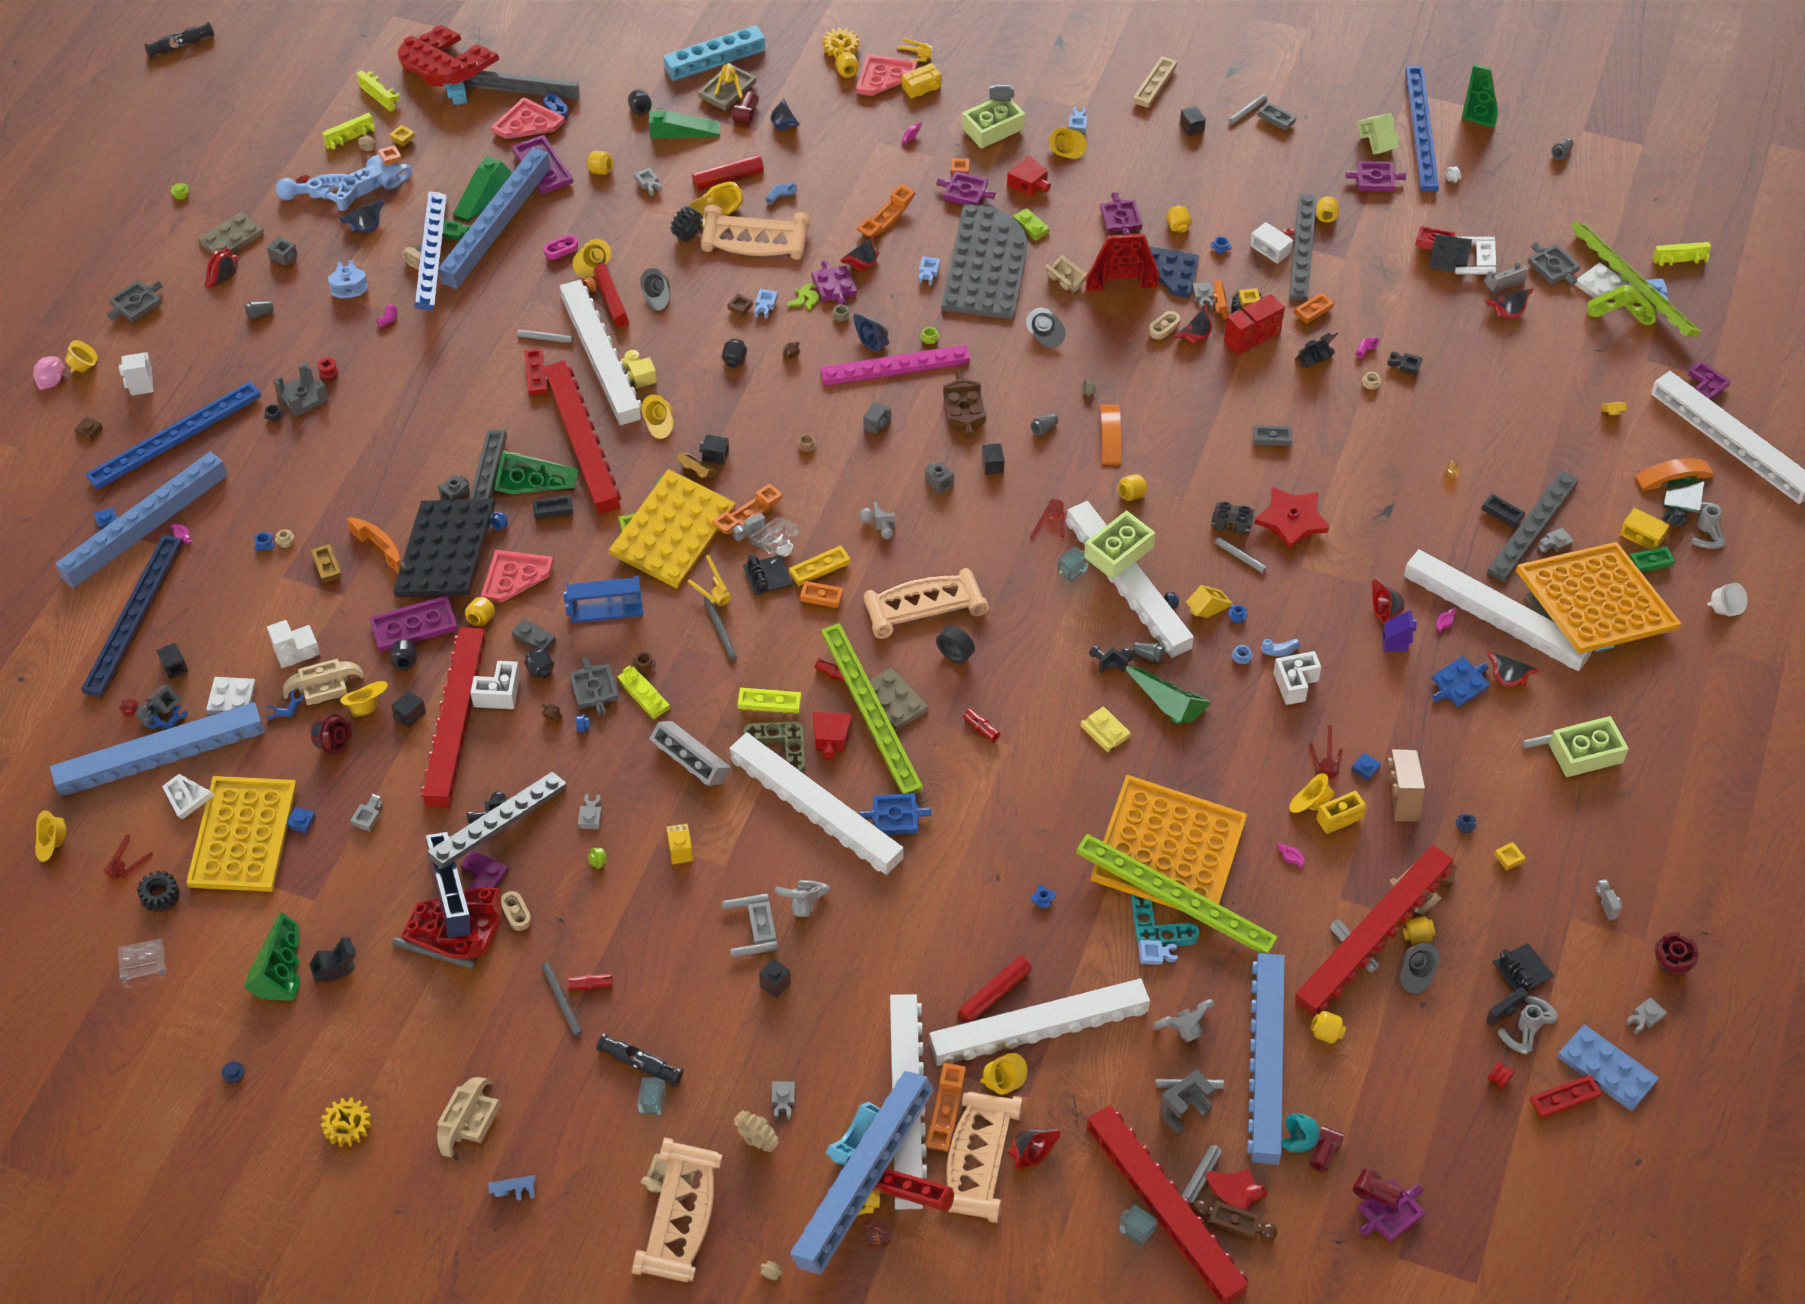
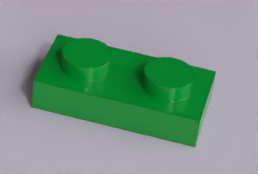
M1667 546L1632 553L1629 557L1641 573L1671 567L1675 563Z

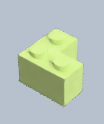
M1391 113L1357 121L1361 138L1369 137L1373 154L1383 153L1399 147V137L1395 132V121Z

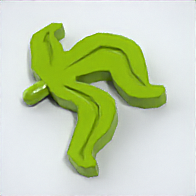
M808 283L801 290L796 289L795 292L799 293V298L789 301L787 308L790 309L791 307L804 305V297L808 299L806 308L811 310V307L819 301L818 293L811 290L812 288L815 289V284Z

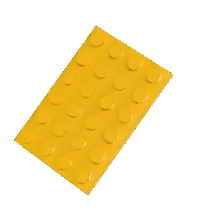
M668 469L610 547L609 554L678 588L719 531L712 524V520L726 511L731 514L736 503Z
M213 776L210 791L215 796L206 802L186 882L188 888L273 892L288 828L287 822L291 815L296 793V780Z

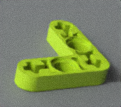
M1622 285L1587 303V314L1590 317H1600L1619 307L1625 306L1642 324L1650 325L1656 321L1655 308L1631 285ZM1613 299L1616 302L1608 303L1607 300ZM1634 303L1642 304L1639 307L1633 306Z

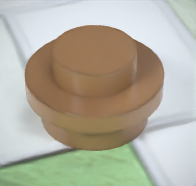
M811 434L801 435L797 442L798 448L804 452L814 450L817 445L816 439Z

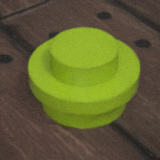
M177 183L172 186L171 193L176 199H185L188 196L189 187L184 183Z
M926 327L921 332V340L926 344L936 343L939 339V333L934 327Z
M592 848L589 851L588 860L592 866L599 869L607 863V856L602 848Z

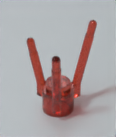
M1058 499L1049 501L1048 508L1044 509L1043 515L1030 536L1031 539L1037 534L1047 516L1049 521L1060 518L1061 537H1064V518L1066 513L1063 511L1064 503Z
M1329 725L1327 758H1323L1319 764L1313 743H1309V747L1314 760L1316 774L1323 773L1328 776V779H1333L1339 774L1343 749H1339L1336 762H1334V759H1332V725Z
M126 835L112 860L103 871L114 880H118L120 876L125 879L131 871L150 858L153 853L149 852L125 869L126 863L119 858L130 841V836Z

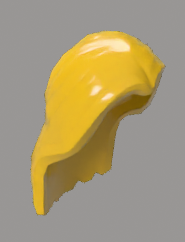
M725 182L711 187L705 195L690 202L689 206L702 214L703 224L700 225L704 228V210L707 205L719 206L722 209V216H729L742 205L743 192L736 183Z

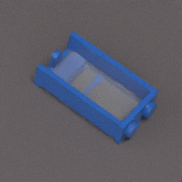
M634 576V579H613L575 583L572 585L566 583L567 591L563 592L566 616L570 615L571 623L643 616L639 576Z

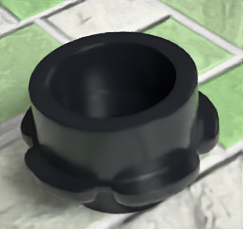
M271 404L265 408L264 417L266 420L275 422L282 418L283 412H281L282 410L278 405Z

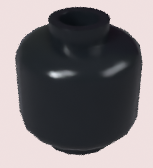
M637 89L628 96V104L634 114L644 115L650 111L652 102L646 91Z
M731 339L724 344L721 358L728 367L736 368L745 363L748 348L742 340Z
M408 640L394 642L390 647L391 664L400 670H406L414 666L417 657L415 645Z
M535 648L526 654L524 664L533 678L541 677V679H545L552 674L551 670L555 664L546 650Z

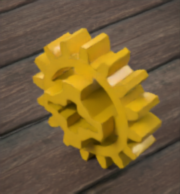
M838 28V31L832 29V33L827 32V36L823 37L824 52H828V56L834 55L837 58L844 52L855 55V51L859 50V38L857 34L853 35V31L847 32V29L843 31L841 28Z
M341 1098L340 1104L332 1102L333 1108L325 1109L327 1115H322L321 1117L323 1121L321 1128L324 1131L325 1138H329L331 1144L338 1141L339 1146L342 1147L344 1142H347L350 1147L354 1140L358 1143L361 1142V1135L367 1137L366 1129H371L369 1121L372 1118L368 1107L363 1106L362 1101L359 1100L355 1104L353 1098H350L348 1102Z

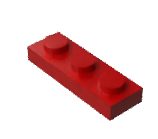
M542 348L524 350L529 396L548 394Z
M1588 1075L1533 1095L1529 1101L1539 1118L1543 1119L1601 1097L1602 1092L1593 1077Z

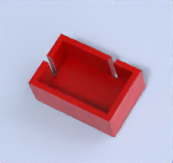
M1269 294L1244 307L1243 311L1240 309L1228 315L1224 343L1236 355H1239L1272 337H1276L1281 333L1285 307L1272 294Z

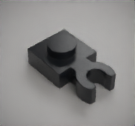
M1392 351L1387 365L1390 367L1399 366V371L1417 376L1423 358L1408 353L1400 356L1399 353Z
M1675 508L1667 510L1662 520L1670 522L1673 527L1676 525L1682 527L1686 526L1689 518L1685 516V512Z

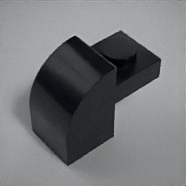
M342 937L333 951L316 952L309 963L315 982L334 981L347 976L355 969L352 960L356 956V950L350 937Z

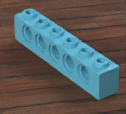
M757 25L664 55V69L672 81L765 51V37Z

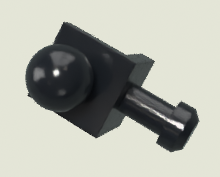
M1093 646L1089 650V655L1092 658L1096 657L1100 660V673L1109 668H1119L1125 673L1128 662H1131L1134 658V652L1130 648H1123L1119 652L1112 647L1106 654L1100 651L1098 646Z
M501 791L494 792L491 795V801H485V812L473 813V811H468L467 822L469 824L473 823L504 803L506 795Z

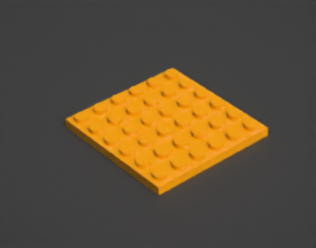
M1617 542L1517 565L1516 572L1578 654L1678 630L1682 624Z
M1126 775L1103 842L1219 904L1247 814ZM1095 864L1090 881L1178 909Z

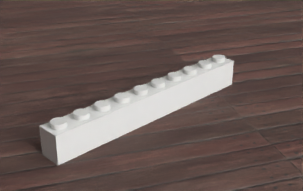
M581 280L560 285L561 299L619 426L641 420L642 404L640 400H636V391L634 387H630L629 376L624 374L623 363L618 361L617 350L612 348V340L610 336L606 335L605 324L600 323V314L598 310H594L595 304L592 298L589 299L587 286H583Z
M1668 371L1655 381L1651 392L1654 397L1795 502L1801 504L1805 500V470L1797 463L1793 462L1673 372Z
M1088 501L1068 509L1067 526L1073 529L1078 540L1083 542L1084 545L1086 541L1107 526ZM1136 562L1113 580L1108 577L1109 581L1116 585L1120 595L1126 598L1130 608L1139 615L1140 621L1150 629L1152 637L1160 642V645L1165 648V652L1171 658L1192 649L1194 636Z
M1419 549L1406 564L1404 577L1423 586L1428 591L1434 592L1443 599L1456 604L1461 609L1467 610L1478 618L1489 622L1496 628L1511 634L1513 637L1522 640L1531 647L1544 652L1551 658H1555L1578 672L1591 656L1592 651L1578 654L1555 622Z
M746 732L730 747V759L734 765L742 767L750 777L758 779L765 788L773 790L781 800L789 802L797 812L804 813L812 823L820 825L828 835H833L839 839L843 846L851 848L859 858L871 863L875 870L882 871L887 875L903 860V847L749 733Z
M1137 979L930 1032L929 1044L937 1066L944 1063L953 1064L956 1061L963 1059L971 1060L983 1054H994L998 1050L1006 1048L1014 1049L1021 1044H1033L1048 1037L1056 1038L1064 1033L1079 1032L1083 1028L1099 1027L1106 1022H1118L1129 1016H1141L1148 1012L1150 1000L1142 979Z
M917 994L890 995L892 1090L904 1071L924 1075L923 1062H919V1056H923V1042H918V1036H922V1022H918L917 1017L922 1016V1005L917 1003ZM924 1106L894 1155V1171L927 1179V1166L922 1165V1158H926V1144H921V1137H925V1123H921V1116H925ZM895 1197V1209H923L921 1204Z

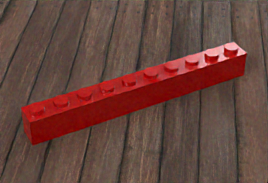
M565 360L544 366L548 382L598 514L621 508L618 501L622 499L619 489H614L613 487L616 485L613 474H608L611 471L607 460L603 461V458L606 456L603 448L598 447L600 440L597 433L593 434L592 432L595 430L592 419H587V417H590L587 406H582L585 403L582 393H577V390H580L577 380H572V377L575 376L572 367L567 366Z
M460 627L459 634L455 635L454 638L455 651L451 652L452 665L448 667V683L444 684L443 695L445 697L444 701L441 700L440 702L441 715L436 719L437 733L433 734L432 746L434 747L428 756L429 768L425 769L424 778L426 783L425 786L421 787V798H424L426 807L451 808L473 706L471 697L474 676H479L486 645L485 632L481 628Z
M1432 844L1295 993V1003L1313 1017L1322 1011H1327L1331 1001L1334 998L1338 999L1343 994L1344 987L1356 980L1358 972L1362 967H1368L1372 961V956L1384 949L1386 941L1390 937L1394 938L1400 930L1399 927L1403 922H1409L1414 910L1417 907L1420 909L1425 904L1426 897L1438 890L1440 882L1444 878L1450 877L1454 870L1452 868L1453 858Z
M1108 1105L1088 1117L1086 1129L1219 1303L1231 1304L1245 1295L1248 1288L1246 1275L1242 1271H1238L1234 1266L1232 1257L1229 1253H1224L1216 1236L1207 1231L1202 1218L1193 1213L1189 1201L1180 1196L1175 1183L1172 1180H1168L1164 1175L1161 1165L1152 1160L1149 1150L1145 1145L1139 1143L1134 1130L1125 1125L1120 1112L1114 1110L1111 1105Z

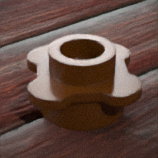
M790 342L786 344L782 356H787L788 359L796 357L801 352L798 347L800 343Z
M647 652L639 653L632 660L633 665L637 666L640 673H645L646 670L656 667V661L652 660V656Z
M550 703L548 706L542 704L544 708L542 715L552 721H556L558 717H563L560 714L559 707Z

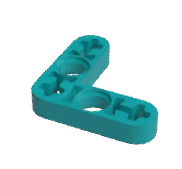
M1132 895L1131 907L1137 943L1140 940H1145L1143 934H1147L1149 937L1148 941H1162V947H1166L1168 944H1175L1177 946L1193 945L1198 941L1199 929L1196 925L1191 923L1155 925L1152 901L1142 898L1144 904L1140 908L1138 896ZM1146 915L1149 917V921L1141 922L1138 920V916ZM1190 931L1192 937H1188V934H1186V932ZM1170 932L1174 937L1168 940L1164 939L1162 934ZM1155 933H1158V940H1156Z

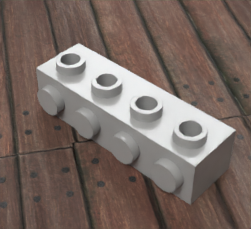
M673 721L658 722L649 738L661 750L668 753L675 761L682 764L689 772L696 775L708 786L721 785L731 769L727 763Z

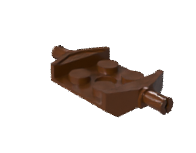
M959 370L955 371L956 380L943 386L948 425L953 428H963L966 431V437L969 438V433L970 437L974 436L973 427L982 426L986 422V413L981 395V383L964 379L963 371L960 370L959 374ZM966 406L968 409L963 410L960 407Z

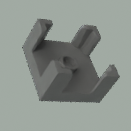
M307 363L298 367L300 378L284 385L282 376L273 379L277 395L295 417L328 401L325 385L321 380L317 383L313 379L311 368Z
M1198 1069L1162 1094L1159 1115L1176 1134L1184 1130V1125L1177 1117L1183 1116V1113L1188 1110L1187 1105L1190 1103L1201 1115L1211 1111L1212 1104L1200 1091L1202 1090L1208 1096L1215 1093V1088Z

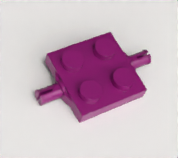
M1358 161L1357 171H1346L1345 177L1346 179H1356L1359 191L1394 192L1395 180H1406L1407 173H1396L1393 168V162Z
M957 171L954 172L949 180L938 178L936 183L937 186L946 187L943 200L959 204L979 205L984 197L994 200L996 192L986 190L989 179Z
M1115 192L1111 194L1113 201L1100 203V211L1107 234L1122 232L1123 235H1131L1130 231L1142 230L1143 224L1135 199L1121 200L1119 193L1116 192L1115 195Z
M828 260L822 261L823 269L811 272L812 280L821 300H837L839 305L847 306L845 298L857 296V289L847 266L831 268Z
M1393 1179L1389 1181V1183L1400 1187ZM1416 1184L1409 1191L1403 1189V1194L1395 1208L1373 1198L1363 1201L1359 1205L1358 1210L1367 1218L1368 1223L1359 1229L1360 1233H1363V1236L1366 1237L1376 1229L1391 1243L1424 1217L1425 1212L1417 1205L1415 1200L1419 1194L1424 1192L1423 1188Z

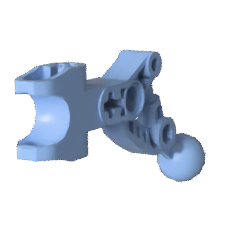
M378 154L367 161L366 168L350 175H321L308 180L307 184H296L290 178H283L277 182L275 191L278 197L287 201L293 199L297 194L308 193L311 198L322 197L326 200L331 199L337 202V207L340 211H345L356 198L382 185L386 189L399 186L412 175V169L408 164L396 166L397 163L385 166ZM404 170H407L404 175H399ZM327 187H338L339 190L334 194Z

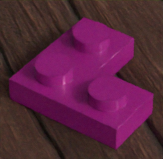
M1699 361L1688 372L1691 378L1700 383L1695 389L1709 398V400L1719 395L1731 382L1702 361Z
M474 850L470 851L460 865L462 871L476 877L466 891L476 888H497L509 871L508 866Z

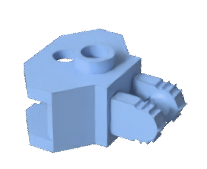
M349 260V266L344 267L342 262H337L338 267L336 271L328 276L331 294L341 299L360 296L368 290L365 271L355 268L353 260Z

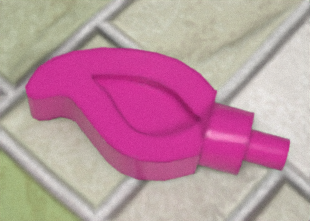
M920 121L918 124L916 123L914 126L909 127L904 133L901 142L906 145L908 141L914 139L923 123Z
M179 524L170 526L171 530L174 531L175 537L181 538L185 544L191 545L193 543L186 527Z
M1456 608L1439 615L1436 622V630L1439 633L1442 632V629L1452 626L1454 616L1456 615Z
M1279 842L1276 844L1286 862L1297 864L1299 868L1304 866V857L1298 849L1290 846L1287 847L1285 844L1281 845Z

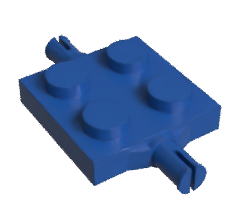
M1461 656L1432 676V680L1440 690L1432 695V699L1437 703L1446 697L1458 708L1489 688L1490 683L1481 675V673L1489 669L1488 664L1486 665V662H1483L1479 666L1474 667L1464 656Z
M915 793L873 796L872 811H859V815L865 820L872 819L875 827L886 835L918 833L917 822L919 817L931 816V807L918 808L915 801Z

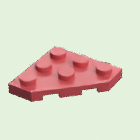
M867 54L856 87V93L874 96L901 84L902 75L917 69V61Z
M523 97L491 129L493 133L505 139L555 132L565 123V117Z
M495 550L481 597L491 602L502 603L549 578L554 563L553 557Z

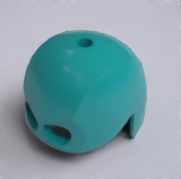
M1293 1113L1287 1116L1285 1123L1290 1133V1138L1281 1139L1282 1148L1294 1153L1312 1149L1320 1137V1128L1317 1122L1301 1113Z

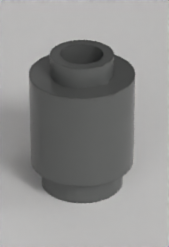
M994 84V86H990V100H994V102H1011V98H1014V87H1011V84Z

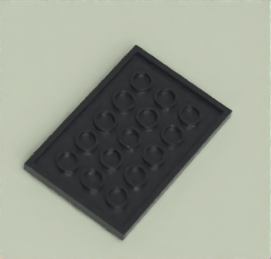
M494 498L421 501L401 564L402 567L399 570L393 590L395 597L470 595L496 506Z

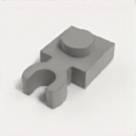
M651 168L634 174L638 184L643 190L648 188V193L651 196L654 195V189L662 192L658 177Z
M1211 282L1193 283V295L1195 302H1199V309L1206 303L1209 309L1212 310L1214 295Z
M762 513L750 516L744 520V525L733 527L732 530L735 533L733 537L735 540L741 541L746 535L750 538L766 530L765 517Z
M586 794L584 796L585 806H580L578 828L599 829L602 809L599 807L601 804L600 795L596 796L595 801H589V794Z
M1606 879L1598 881L1599 886L1595 887L1602 899L1601 905L1609 920L1617 919L1622 909L1621 900L1619 897H1616L1613 890H1610Z
M1650 997L1635 1009V1015L1628 1018L1626 1025L1629 1026L1631 1023L1637 1024L1638 1026L1634 1033L1639 1034L1644 1025L1650 1029L1662 1020L1667 1012Z
M772 1082V1106H776L774 1118L778 1120V1115L781 1112H785L787 1120H791V1109L789 1106H794L795 1082Z

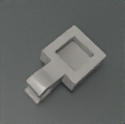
M1563 528L1548 533L1545 538L1541 539L1540 543L1542 545L1538 546V549L1542 554L1551 549L1559 552L1571 547L1574 540Z
M373 794L366 806L360 804L350 820L351 824L370 832L380 817L379 810L383 805V802L380 801L381 797Z

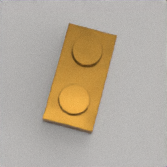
M679 453L676 460L682 463V467L688 470H695L697 472L696 475L701 478L716 477L717 469L689 453Z
M330 544L311 550L323 583L342 577Z

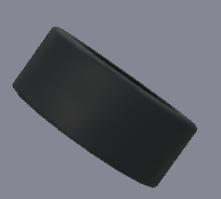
M947 626L936 638V644L940 652L954 663L964 664L975 652L973 640L959 627Z

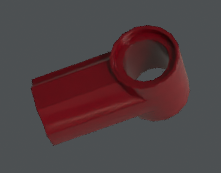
M751 91L744 94L740 104L734 106L732 119L750 124L753 119L754 109L759 102V97Z
M1323 1124L1319 1140L1309 1161V1165L1313 1170L1320 1173L1328 1171L1335 1152H1338L1345 1133Z
M1368 1168L1361 1171L1352 1188L1354 1194L1361 1199L1370 1200L1373 1198L1393 1208L1397 1207L1403 1194L1402 1188L1382 1180L1377 1172Z

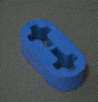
M548 94L544 97L545 108L564 116L565 119L568 118V108L559 96Z

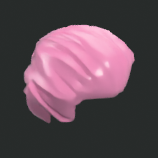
M44 357L34 366L33 377L40 390L55 387L61 382V377H65L66 368L63 365V361L58 357Z

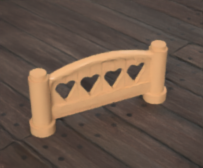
M707 205L704 210L705 223L701 247L705 252H711L714 247L725 251L750 256H774L789 253L791 258L799 260L804 253L807 228L810 226L811 217L807 213L798 212L793 215V221L791 222L722 216V209L719 206ZM727 229H730L734 239L721 240L719 237ZM745 230L748 231L752 238L750 242L737 240ZM763 232L766 233L770 240L769 243L755 242ZM783 233L788 243L786 245L774 244L773 241Z
M968 568L960 570L959 576L918 579L893 587L881 594L868 590L864 593L863 597L873 623L872 631L874 636L879 639L886 638L893 633V624L966 607L969 608L973 616L984 615L989 610V604L986 598L982 596L973 572ZM951 586L958 587L955 597L942 589L950 588ZM933 590L939 591L936 601L931 600L924 593L932 592ZM920 595L916 606L904 599L907 596ZM895 599L901 600L898 610L893 609L885 602Z
M974 1092L964 1093L962 1106L966 1107V1110L953 1134L947 1158V1186L952 1187L954 1191V1202L948 1212L988 1218V1222L998 1223L1002 1200L994 1199L993 1196L1010 1119L1020 1120L1023 1098L1014 1096L1011 1099ZM976 1115L983 1116L992 1124L979 1130L972 1128V1125L975 1124L974 1117ZM972 1135H977L987 1144V1146L973 1151L967 1148L971 1143L969 1138ZM968 1155L973 1156L983 1165L970 1171L963 1169V1166L966 1164L965 1157ZM962 1176H968L978 1185V1187L965 1192H961L958 1189L962 1184L960 1181Z
M664 1138L659 1160L668 1162L647 1251H636L632 1274L641 1275L646 1273L688 1283V1281L693 1282L696 1268L692 1267L691 1264L701 1247L709 1226L714 1200L713 1171L715 1168H720L722 1155L715 1151L674 1143V1139ZM695 1171H700L703 1174L699 1180L701 1185L698 1189H693L681 1176ZM690 1193L696 1194L697 1200L693 1202L695 1209L691 1212L687 1211L676 1198ZM683 1216H690L692 1218V1222L688 1225L690 1231L687 1234H682L670 1221ZM683 1238L687 1242L686 1246L683 1247L684 1255L677 1257L665 1244Z

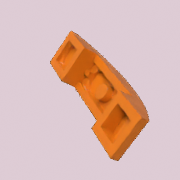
M900 184L890 194V200L872 218L867 217L857 227V231L869 238L883 233L902 215L913 199L915 191Z
M1100 405L1102 464L1121 465L1119 405Z
M1683 458L1652 466L1635 475V480L1642 491L1661 488L1662 482L1689 476L1705 479L1714 477L1715 474L1707 461L1696 458Z
M769 483L755 492L753 500L731 514L726 511L712 520V524L725 534L734 533L732 528L737 525H744V520L750 516H755L759 513H762L764 516L783 497V494Z
M349 517L347 519L349 531L361 542L367 538L373 541L384 551L387 564L399 573L402 567L398 550L390 537L380 528L367 521Z
M949 1063L943 1064L932 1124L930 1125L926 1148L949 1152L966 1071L965 1066Z

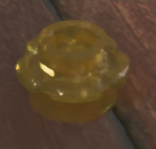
M1450 461L1445 469L1444 475L1448 479L1456 478L1460 471L1458 462Z

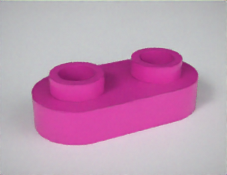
M565 235L553 240L544 246V254L548 259L552 260L570 254L578 249V239L574 235Z

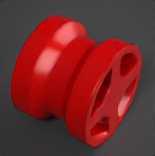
M324 357L318 361L319 374L323 380L331 381L338 376L335 359Z
M1498 1061L1487 1079L1491 1082L1495 1081L1501 1089H1504L1512 1079L1515 1070L1506 1068L1503 1062Z

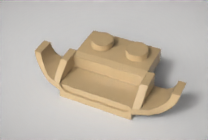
M338 659L298 669L299 673L291 676L285 682L283 696L286 699L292 690L299 688L300 695L302 693L305 695L307 705L318 704L322 701L346 695L345 683L348 682L347 675L356 674L360 679L365 677L362 669L357 664L348 661L339 662Z
M475 1077L468 1080L461 1087L458 1086L437 1123V1141L443 1156L452 1158L454 1154L453 1144L455 1141L461 1142L462 1138L479 1143L482 1142L502 1105L499 1100L485 1097L482 1093L483 1088L487 1084L492 1085L493 1081L491 1079Z

